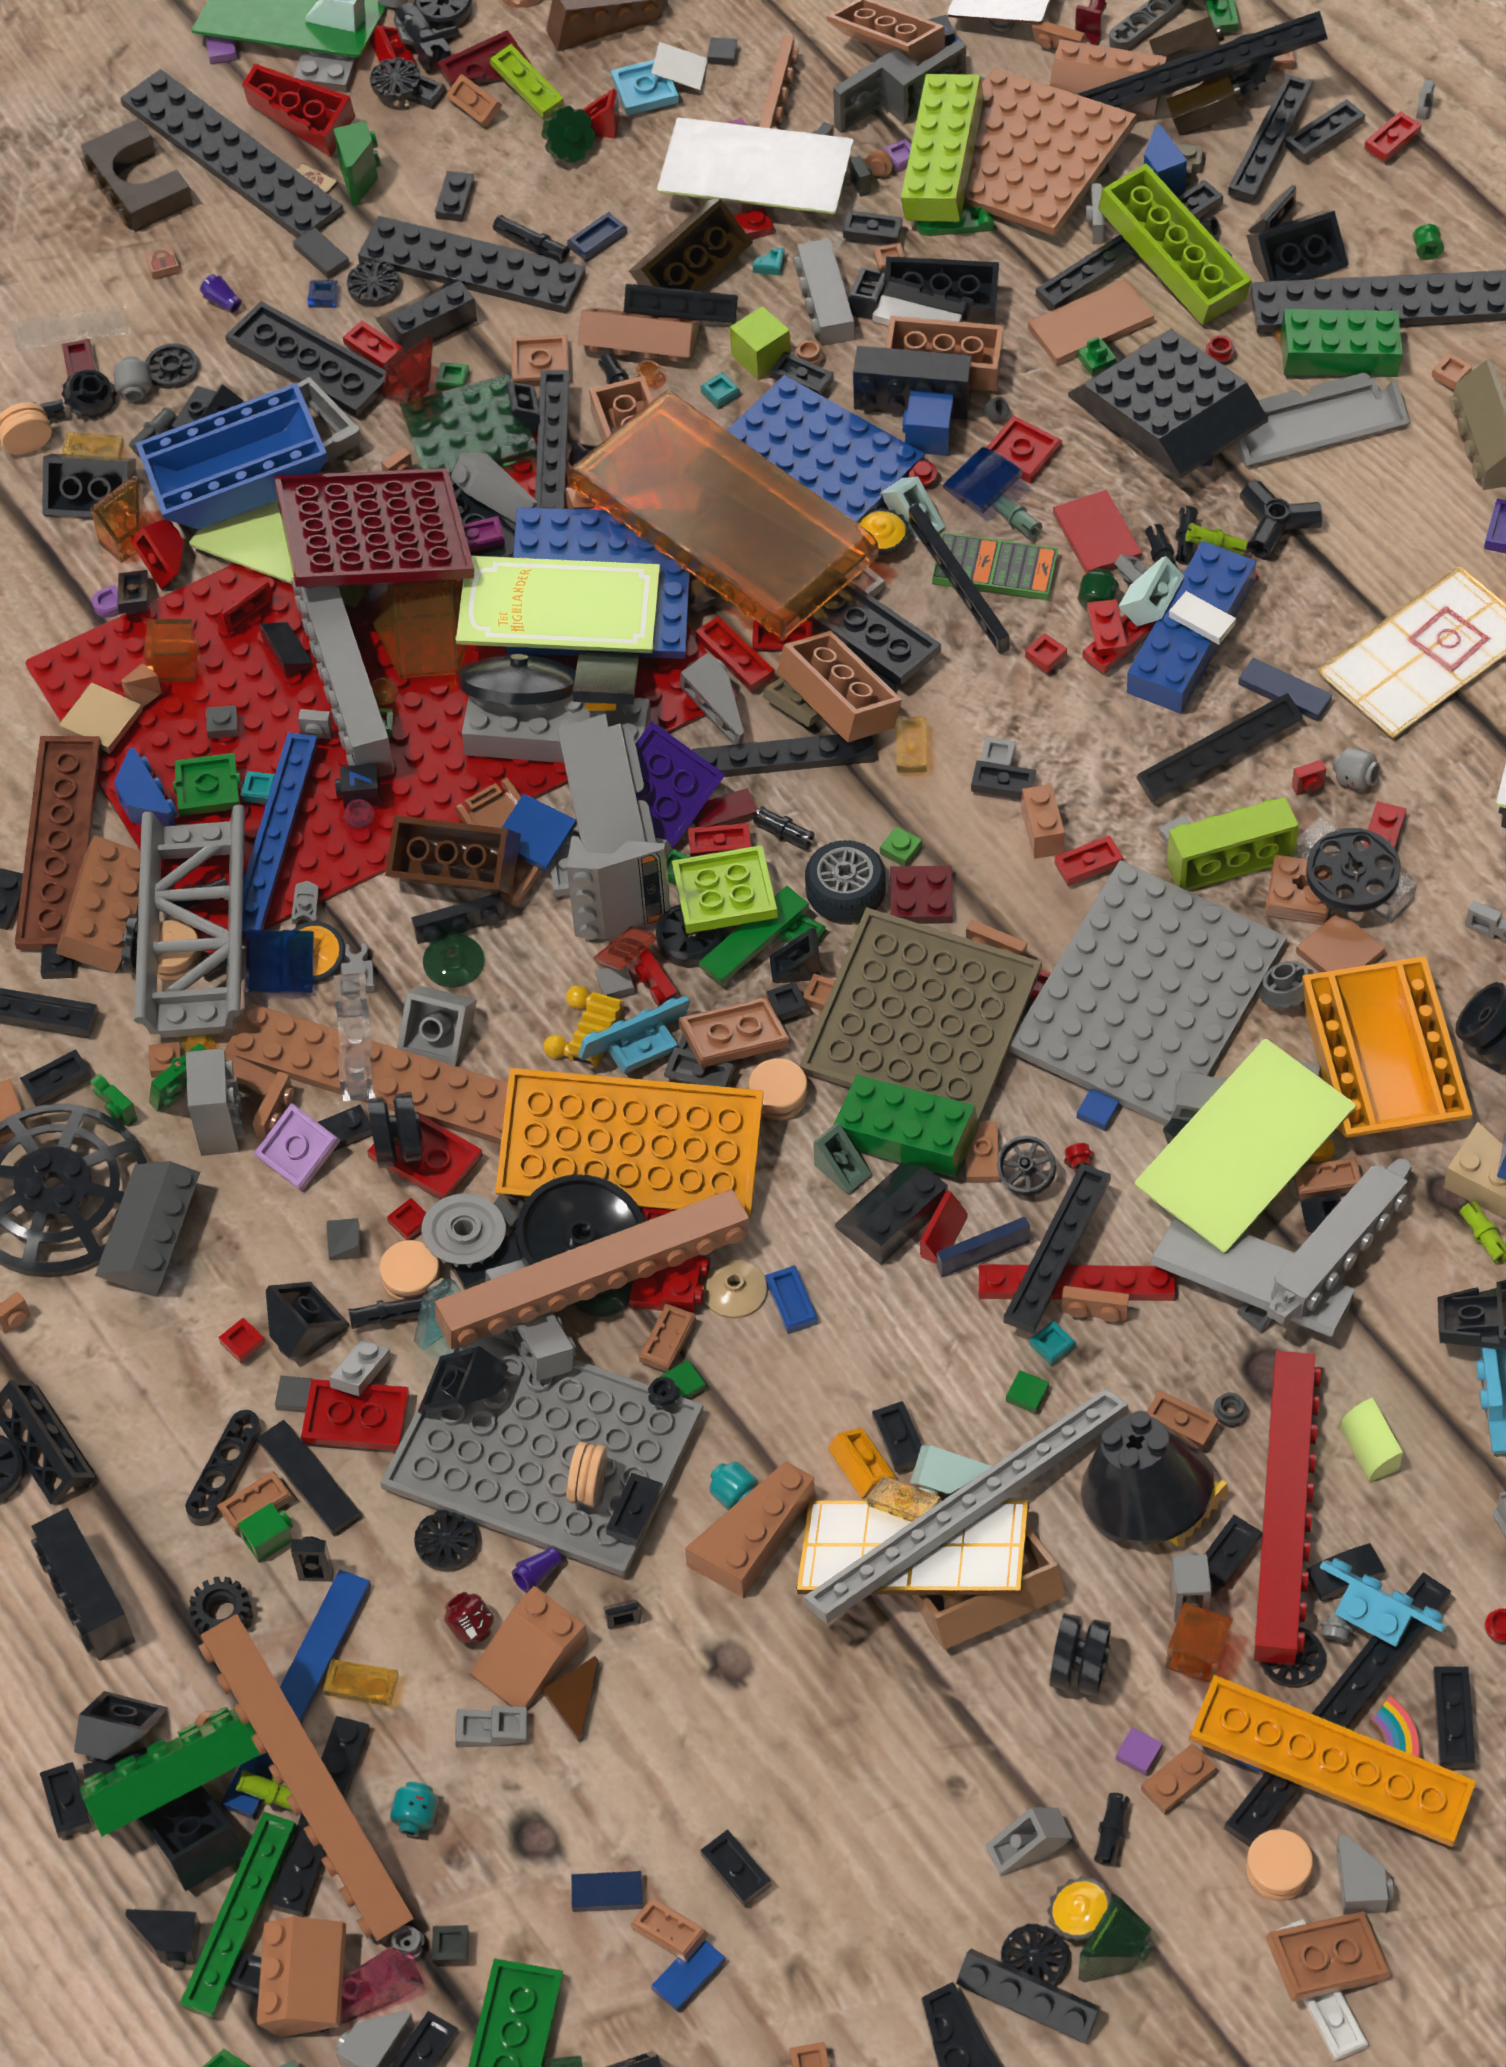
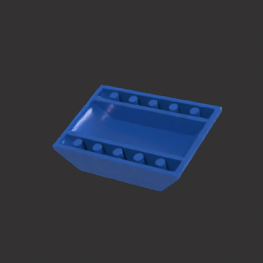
M297 383L135 443L163 518L196 529L214 525L276 501L274 476L318 474L328 458Z

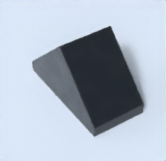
M810 928L769 956L772 982L779 984L794 981H810L813 974L820 975V957L816 929Z

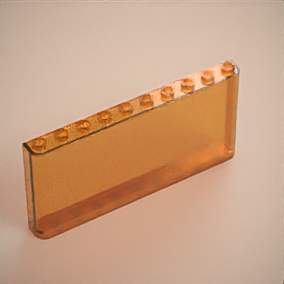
M669 390L664 391L567 471V481L573 490L583 493L595 506L602 507L616 521L622 522L631 528L638 537L644 538L653 544L657 551L665 553L672 558L680 568L690 571L702 584L712 587L724 600L731 601L746 616L753 617L768 632L775 633L782 639L878 558L879 546L877 540L868 530Z

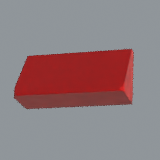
M377 25L370 38V43L379 63L386 59L404 58L406 61L410 60L416 64L408 45L401 42L396 28Z
M265 579L222 610L215 618L216 623L226 632H229L271 602L273 599L269 581Z
M753 620L752 649L782 651L784 644L811 637L813 634L812 621Z
M948 1190L944 1193L920 1239L921 1258L936 1264L937 1252L954 1244L967 1219L966 1210L954 1194Z

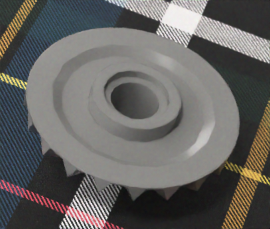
M455 1194L439 1200L427 1211L422 1222L421 1232L426 1248L430 1250L434 1257L441 1259L443 1264L447 1262L453 1263L456 1268L459 1264H466L470 1268L473 1263L479 1262L483 1264L486 1258H493L497 1249H501L502 1242L505 1239L506 1225L501 1211L488 1199L474 1194Z

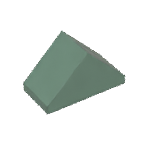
M839 1123L834 1124L813 1142L814 1166L845 1193L849 1194L871 1175V1172Z

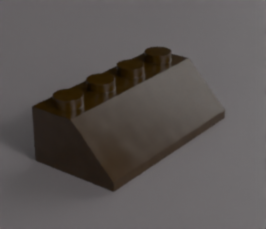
M721 198L708 200L633 266L629 273L638 285L700 291L753 242Z

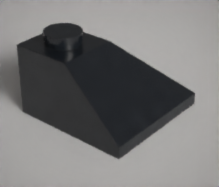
M312 1282L269 1285L266 1289L269 1337L278 1345L279 1351L288 1358L312 1355L344 1332L350 1325Z
M481 1346L440 1356L418 1413L421 1415L434 1413L497 1395L504 1385V1376L508 1366Z
M103 1691L79 1714L74 1752L83 1754L92 1761L108 1760L143 1738L167 1714L168 1707Z

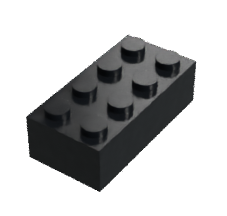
M857 346L853 368L854 410L904 414V410H908L910 391L953 395V419H967L971 398L972 355Z
M68 1507L32 1525L35 1538L30 1540L37 1554L38 1562L44 1573L47 1572L51 1580V1586L58 1599L62 1600L65 1612L71 1624L75 1625L87 1653L93 1650L100 1661L135 1643L126 1614Z

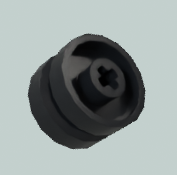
M1499 982L1485 986L1468 1001L1461 1011L1455 1027L1457 1037L1469 1047H1474L1477 1053L1491 1064H1499L1506 1061V986Z
M411 1092L395 1094L393 1098L395 1115L390 1116L387 1100L383 1096L367 1099L378 1168L395 1166L397 1162L395 1145H401L403 1160L407 1164L423 1161L420 1141L423 1140L418 1111L415 1112Z
M1063 1613L1053 1654L1049 1686L1068 1690L1072 1685L1075 1671L1077 1670L1079 1671L1077 1683L1079 1692L1098 1696L1102 1677L1105 1676L1109 1660L1112 1623L1094 1619L1089 1624L1086 1639H1083L1084 1622L1082 1617Z

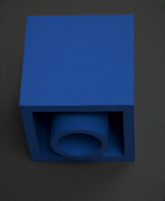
M910 391L908 410H904L902 433H905V444L911 445L925 454L948 456L953 428V395Z

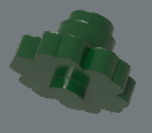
M571 106L553 109L551 119L544 120L541 132L542 138L547 140L545 150L551 154L553 159H563L566 163H573L584 159L586 150L592 149L594 146L595 132L589 128L592 122L591 118L586 115L583 109H573Z

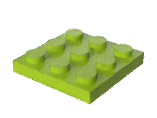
M762 845L672 861L686 934L778 918L777 906Z

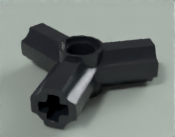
M1256 480L1248 483L1240 492V499L1260 519L1247 543V548L1257 557L1271 556L1281 536L1285 535L1288 530L1322 527V509L1319 502L1289 504L1283 499L1276 498L1261 481L1257 482Z

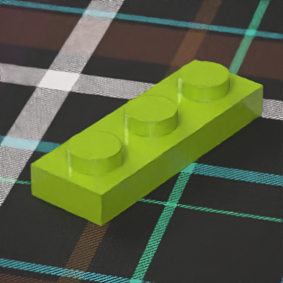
M512 44L490 58V65L542 118L549 115L553 109H557L564 104V98Z

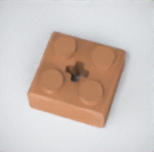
M1275 855L1266 901V915L1324 924L1327 921L1329 906L1315 896L1307 882V859ZM1319 870L1314 874L1320 880H1327L1331 877V874L1325 870Z

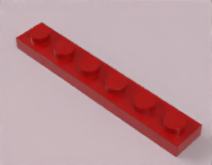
M979 1264V1299H1012L1029 1265ZM1068 1265L1051 1300H1062L1064 1286L1129 1294L1130 1301H1174V1273L1157 1266Z

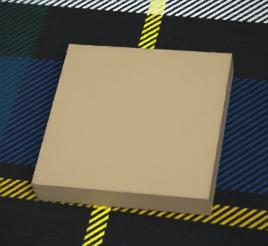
M91 682L60 722L59 729L70 736H100L101 750L111 753L143 711L142 706Z

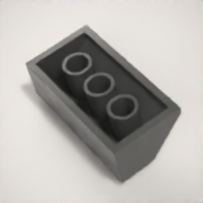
M171 1161L135 1164L95 1276L156 1297L200 1172Z

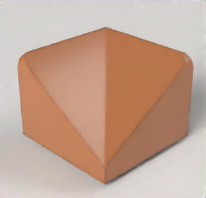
M144 663L121 680L125 698L141 704L142 708L162 693L157 674Z

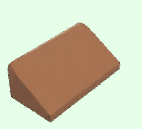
M225 1052L227 1061H233L234 1077H237L238 1084L266 1096L276 1074Z

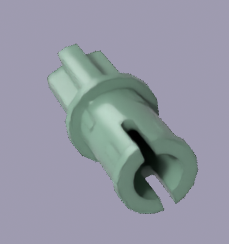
M999 495L993 501L995 510L1008 520L1010 526L1019 528L1031 539L1040 534L1041 531L1036 527L1042 529V523L1029 515L1024 506H1018L1005 495Z

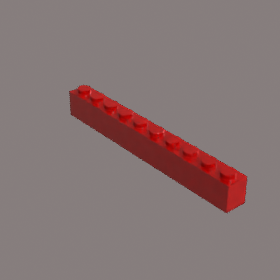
M1278 1350L1275 1352L1253 1659L1256 1662L1295 1665L1296 1653H1303L1305 1632H1298L1299 1622H1305L1306 1602L1300 1601L1301 1592H1307L1308 1572L1302 1571V1562H1309L1310 1542L1304 1541V1532H1311L1312 1512H1306V1502L1312 1503L1314 1483L1308 1482V1473H1314L1316 1453H1309L1310 1444H1316L1317 1424H1311L1312 1415L1318 1416L1319 1396L1313 1395V1387L1320 1386L1321 1367H1315L1316 1354Z

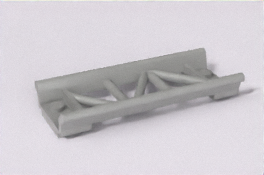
M235 805L233 807L230 822L163 827L162 823L152 812L142 813L134 1021L138 1024H143L150 1034H161L162 1038L224 1033V1029L234 1028V1017L240 1015L245 807L242 805ZM230 855L228 886L168 890L212 856ZM189 858L161 879V860ZM217 898L229 900L228 930L171 902ZM160 911L215 938L159 942ZM217 950L166 990L157 992L159 956L165 953ZM227 958L226 987L186 990Z

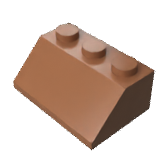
M295 1916L264 1922L257 2013L258 2026L281 2038L340 2026L346 1923Z

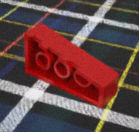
M258 64L253 65L242 83L247 102L250 106L330 158L337 148L334 128L351 125L355 118L350 96Z

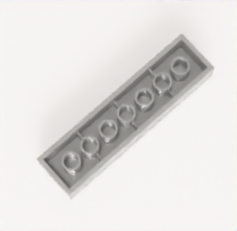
M291 578L298 613L302 615L305 634L311 640L309 645L312 656L317 661L316 667L319 678L326 685L323 686L328 704L330 703L332 707L331 713L334 724L338 726L340 731L338 734L342 748L347 753L348 766L377 764L379 777L394 774L388 736L338 586L296 587L294 578Z

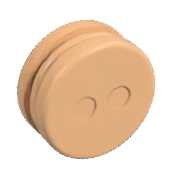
M30 402L19 403L7 408L0 414V442L3 449L11 454L22 455L38 450L51 438V424L45 410L38 404Z
M167 920L159 922V942L198 939L195 930L182 921ZM201 951L162 954V956L158 957L157 977L164 980L180 979L196 967L195 962L201 960Z
M770 1059L759 1064L750 1075L749 1089L764 1091L762 1117L770 1120H786L794 1117L804 1108L808 1097L807 1079L804 1071L796 1063L787 1059Z
M416 1240L398 1242L388 1248L381 1258L379 1271L385 1292L395 1301L433 1294L437 1291L441 1282L438 1257H434L423 1242Z
M579 1442L576 1445L567 1482L566 1497L569 1503L577 1504L581 1502L590 1507L597 1505L606 1473V1446L589 1445L586 1442Z
M1275 1829L1262 1833L1252 1842L1248 1851L1246 1874L1251 1886L1259 1894L1272 1900H1288L1296 1897L1307 1887L1310 1881L1313 1866L1311 1850L1299 1835L1291 1831Z

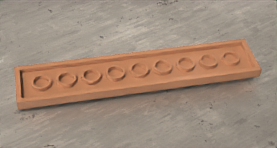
M250 1002L225 1048V1052L274 1074H277L278 1071L290 1075L292 1080L367 1103V1099L383 1096L387 1100L388 1110L394 1112L393 1098L395 1094L411 1092L415 1112L418 1111L420 1115L442 1127L501 1145L508 1082Z

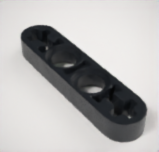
M240 1410L231 1417L190 1493L185 1507L187 1516L194 1525L206 1526L217 1517L219 1513L217 1505L226 1500L257 1441V1437L260 1436L261 1426L259 1418L253 1411ZM247 1422H250L252 1428L246 1427L241 1435L239 1425L245 1426ZM234 1447L240 1451L239 1456L234 1460L222 1458V1453L227 1448ZM214 1475H221L225 1478L223 1485L218 1488H211L207 1485V1482ZM206 1500L208 1511L202 1510L199 1514H196L195 1507L201 1508Z

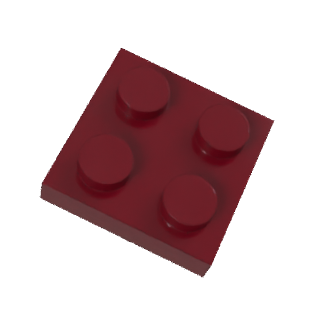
M890 866L891 915L918 924L952 923V866Z

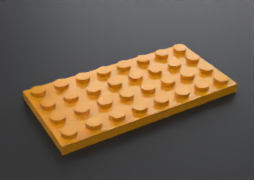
M510 1068L495 1193L496 1195L528 1198L536 1189L548 1181L562 1176L581 1174L600 1177L616 1184L632 1197L639 1208L678 1210L732 1189L746 1214L751 1218L764 1091Z

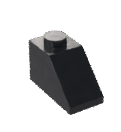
M126 1909L125 1916L131 1930L160 1963L171 1968H183L186 1964L196 1965L201 1927L196 1912Z

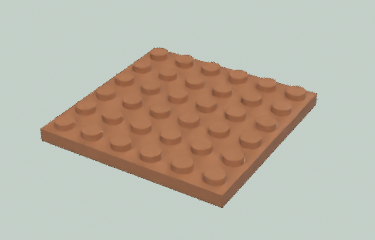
M993 67L982 82L984 101L963 204L974 208L982 207V210L995 216L1056 236L1091 187V183H1094L1137 123V116L1135 113Z

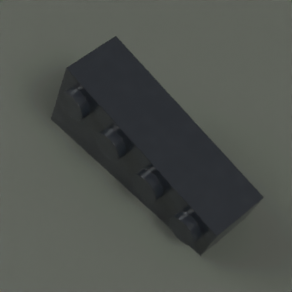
M886 256L885 296L960 314L964 321L995 325L999 262Z

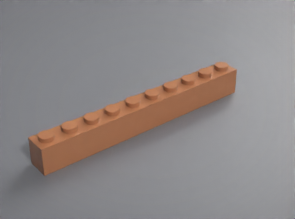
M731 1189L435 1301V1320L451 1350L460 1346H468L488 1335L500 1334L509 1327L520 1323H529L543 1314L551 1311H560L567 1305L580 1300H589L596 1294L606 1290L618 1289L635 1279L647 1278L656 1271L669 1266H678L690 1258L698 1255H707L714 1251V1249L727 1244H736L748 1237L749 1217Z
M235 1614L201 1634V1639L204 1642L198 1646L208 1664L215 1661L221 1671L215 1677L225 1694L232 1691L236 1697L238 1704L233 1706L243 1725L247 1722L251 1723L256 1732L255 1735L251 1736L253 1743L261 1755L267 1752L274 1764L268 1767L278 1786L285 1782L291 1795L286 1797V1800L296 1816L303 1813L309 1824L303 1829L312 1845L321 1844L327 1855L321 1860L331 1877L337 1874L340 1877L344 1887L339 1889L348 1907L356 1905L362 1917L356 1921L366 1938L374 1936L375 1940L379 1941L413 1920L414 1918L239 1616Z

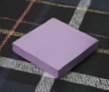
M291 1103L253 1154L303 1191L341 1140Z

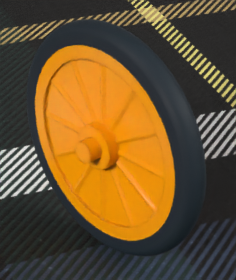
M307 922L297 926L286 936L281 947V960L285 970L296 980L305 983H317L330 978L340 969L341 963H343L345 958V943L341 934L334 927L323 922Z

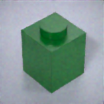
M272 1503L237 1523L242 1540L259 1563L292 1542L290 1528L293 1527L290 1518L284 1510L278 1512Z

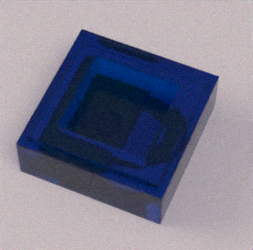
M310 280L307 300L308 308H336L339 291L338 280Z

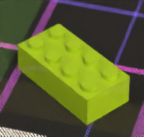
M1286 797L1268 799L1261 804L1247 808L1240 807L1219 816L1212 815L1194 823L1180 824L1173 829H1169L1166 865L1175 885L1187 891L1273 867L1275 855L1295 857L1299 825Z

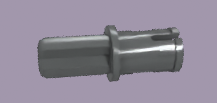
M164 407L151 422L147 421L144 423V429L130 441L129 447L135 454H139L135 443L164 433L174 423L177 415L170 408Z

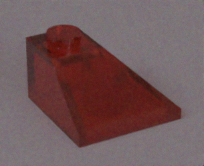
M427 336L386 367L382 395L386 399L408 404L415 398L417 400L421 399L429 391L433 339L430 336Z

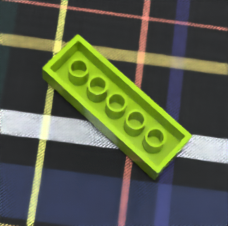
M926 74L901 194L905 221L960 222L984 101L980 75Z
M1147 163L1102 189L1098 210L1202 326L1246 300L1252 279Z

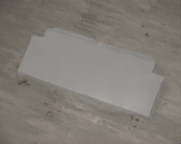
M1360 373L1314 385L1309 390V396L1302 397L1300 392L1290 391L1259 399L1260 405L1268 416V422L1234 445L1245 468L1408 426L1410 421L1397 380L1391 381L1385 389L1379 390L1375 378L1371 379L1367 373Z
M605 713L559 728L558 736L579 836L587 851L613 854L627 841L656 843L649 806L643 800L637 801L635 795L643 790L644 783L632 730L627 727L621 728V724L608 727Z
M1174 1217L1154 1252L1150 1264L1268 1311V1307L1272 1302L1271 1292L1274 1287L1275 1275L1294 1255V1252L1243 1233L1226 1253H1222L1182 1221ZM1341 1272L1336 1286L1331 1291L1326 1290L1322 1294V1299L1314 1311L1308 1310L1301 1320L1294 1316L1290 1321L1333 1337L1347 1317L1356 1290L1342 1284L1346 1273Z

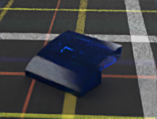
M982 446L942 486L961 503L967 502L983 514L1023 474L1022 470L1014 463L995 451Z
M248 930L246 992L278 994L313 993L314 931Z

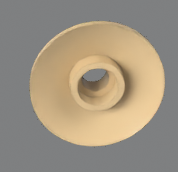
M729 1260L714 1266L703 1281V1298L706 1305L714 1313L725 1318L735 1319L751 1315L761 1307L767 1295V1284L762 1272L753 1264L741 1260ZM739 1282V1285L730 1286L729 1283Z

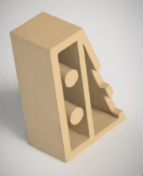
M1477 1122L1448 1166L1444 1188L1470 1202L1477 1201L1480 1207L1506 1219V1179L1497 1177L1503 1144L1482 1124Z

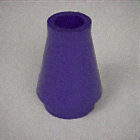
M211 274L201 284L200 292L203 293L204 299L227 309L231 313L237 311L241 306L242 300L233 292L222 276Z
M550 1547L541 1553L517 1562L516 1568L512 1570V1577L522 1591L529 1592L534 1586L539 1588L549 1575L562 1564V1557L555 1548Z

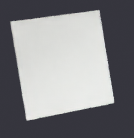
M659 42L651 73L700 90L707 58Z

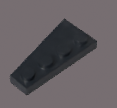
M954 1982L921 1997L938 2067H1000Z

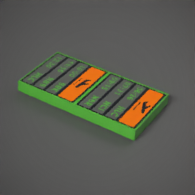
M942 533V539L978 591L1042 600L1049 599L1058 557V548ZM935 563L932 584L953 587L940 567Z

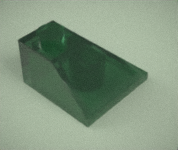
M1117 1895L1112 1899L1080 1953L1078 1979L1083 1982L1133 1971L1138 1961L1144 1963L1153 1948L1154 1944L1150 1942L1151 1928Z

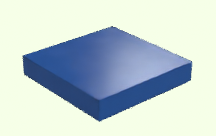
M523 794L501 828L510 829L521 834L518 851L519 859L547 872L576 827L577 821Z

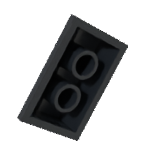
M1335 210L1320 211L1246 235L1253 263L1265 282L1304 280L1349 265Z
M461 281L448 282L376 319L389 338L403 346L404 356L406 357L476 322L475 298Z
M49 454L43 457V515L129 519L136 488V458Z
M901 1163L835 1223V1228L876 1262L883 1265L931 1220L944 1193L948 1190V1185L925 1166Z

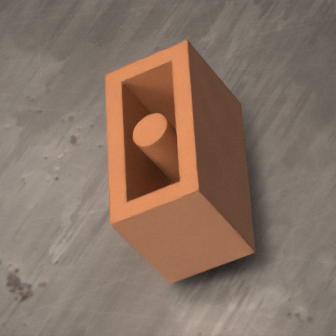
M1052 784L1023 788L1021 811L1034 859L1064 853L1065 832Z

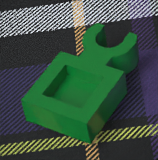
M98 1074L90 1081L91 1085L95 1087L92 1090L99 1099L106 1102L104 1108L110 1117L115 1120L120 1119L127 1127L137 1120L133 1103L113 1084L110 1085L101 1074Z

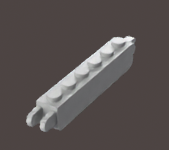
M1399 1158L1396 1161L1394 1160L1387 1169L1381 1165L1369 1168L1275 1275L1274 1287L1271 1292L1272 1302L1267 1311L1269 1318L1284 1325L1294 1316L1301 1320L1308 1310L1314 1311L1322 1299V1294L1326 1290L1331 1291L1336 1286L1341 1272L1351 1269L1356 1261L1357 1254L1361 1250L1365 1252L1371 1245L1374 1234L1377 1231H1384L1394 1211L1399 1213L1405 1206L1408 1199L1405 1191L1412 1164L1405 1159Z

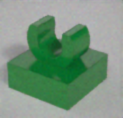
M1098 336L1087 341V346L1077 351V358L1091 376L1098 374L1117 362V357Z

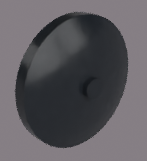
M523 654L500 655L478 659L463 665L459 670L458 685L467 695L488 702L512 705L545 704L560 701L573 695L576 670L568 664L544 657Z
M591 1175L562 1176L541 1185L525 1201L517 1221L516 1245L520 1258L525 1267L641 1224L644 1222V1218L632 1197L616 1184Z

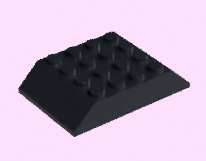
M1173 329L1154 337L1068 392L1069 398L1180 479L1268 422V416L1244 379Z

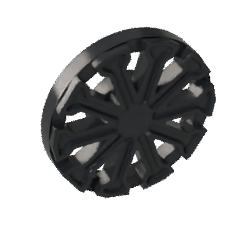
M404 58L386 59L381 61L380 65L373 68L370 76L371 88L378 97L385 100L398 101L406 99L415 94L421 85L420 70L415 63L410 60L406 61Z
M372 260V262L368 263L367 261L357 264L355 269H351L348 274V293L355 301L361 304L378 305L385 303L393 298L399 289L398 273L393 266L379 260Z
M174 343L162 345L154 349L145 361L151 370V383L155 386H160L162 389L184 387L187 382H192L197 375L199 367L197 356L192 349L185 345Z
M130 915L126 923L127 930H124L122 942L125 943V947H122L121 959H124L122 961V968L125 972L136 973L138 915Z
M439 1510L430 1516H426L419 1523L414 1538L415 1549L421 1561L437 1570H453L466 1564L474 1555L478 1541L476 1529L472 1521L465 1518L464 1515L447 1510ZM446 1518H451L452 1520L447 1527ZM439 1520L440 1528H438L433 1522ZM459 1522H462V1523L465 1524V1525H463V1526L457 1528ZM427 1528L432 1533H423V1531ZM466 1533H471V1534H472L470 1537H464V1536H462V1535H464V1534H466ZM422 1541L429 1542L423 1546L420 1545ZM460 1545H467L469 1549L464 1550ZM435 1550L432 1556H426L427 1553ZM456 1553L460 1559H453L452 1554ZM441 1555L446 1557L444 1563H439L438 1561Z
M1298 1626V1632H1305L1304 1643L1310 1640L1312 1645L1305 1647L1303 1653H1296L1295 1665L1260 1662L1264 1674L1278 1685L1299 1688L1310 1684L1318 1677L1323 1667L1324 1650L1321 1642L1311 1631ZM1316 1653L1318 1654V1657L1314 1658L1309 1657L1308 1655ZM1306 1665L1314 1666V1671H1311ZM1282 1666L1277 1674L1272 1671V1669ZM1297 1669L1305 1676L1304 1678H1298ZM1288 1670H1290L1291 1679L1284 1678Z
M1029 1923L1022 1927H1017L1008 1935L1002 1945L1001 1962L1014 1968L1022 1966L1021 1971L1027 1974L1028 1972L1032 1973V1976L1040 1979L1039 1972H1043L1048 1977V1980H1045V1982L1054 1985L1060 1980L1066 1970L1067 1949L1063 1939L1055 1933L1054 1929ZM1036 1932L1043 1934L1038 1943L1036 1942ZM1022 1934H1029V1943L1021 1936ZM1049 1939H1053L1056 1942L1045 1947ZM1012 1941H1016L1021 1948L1010 1946ZM1060 1952L1062 1956L1055 1957L1051 1956V1954ZM1013 1955L1017 1956L1018 1958L1008 1960L1007 1956ZM1047 1964L1058 1966V1971H1053Z

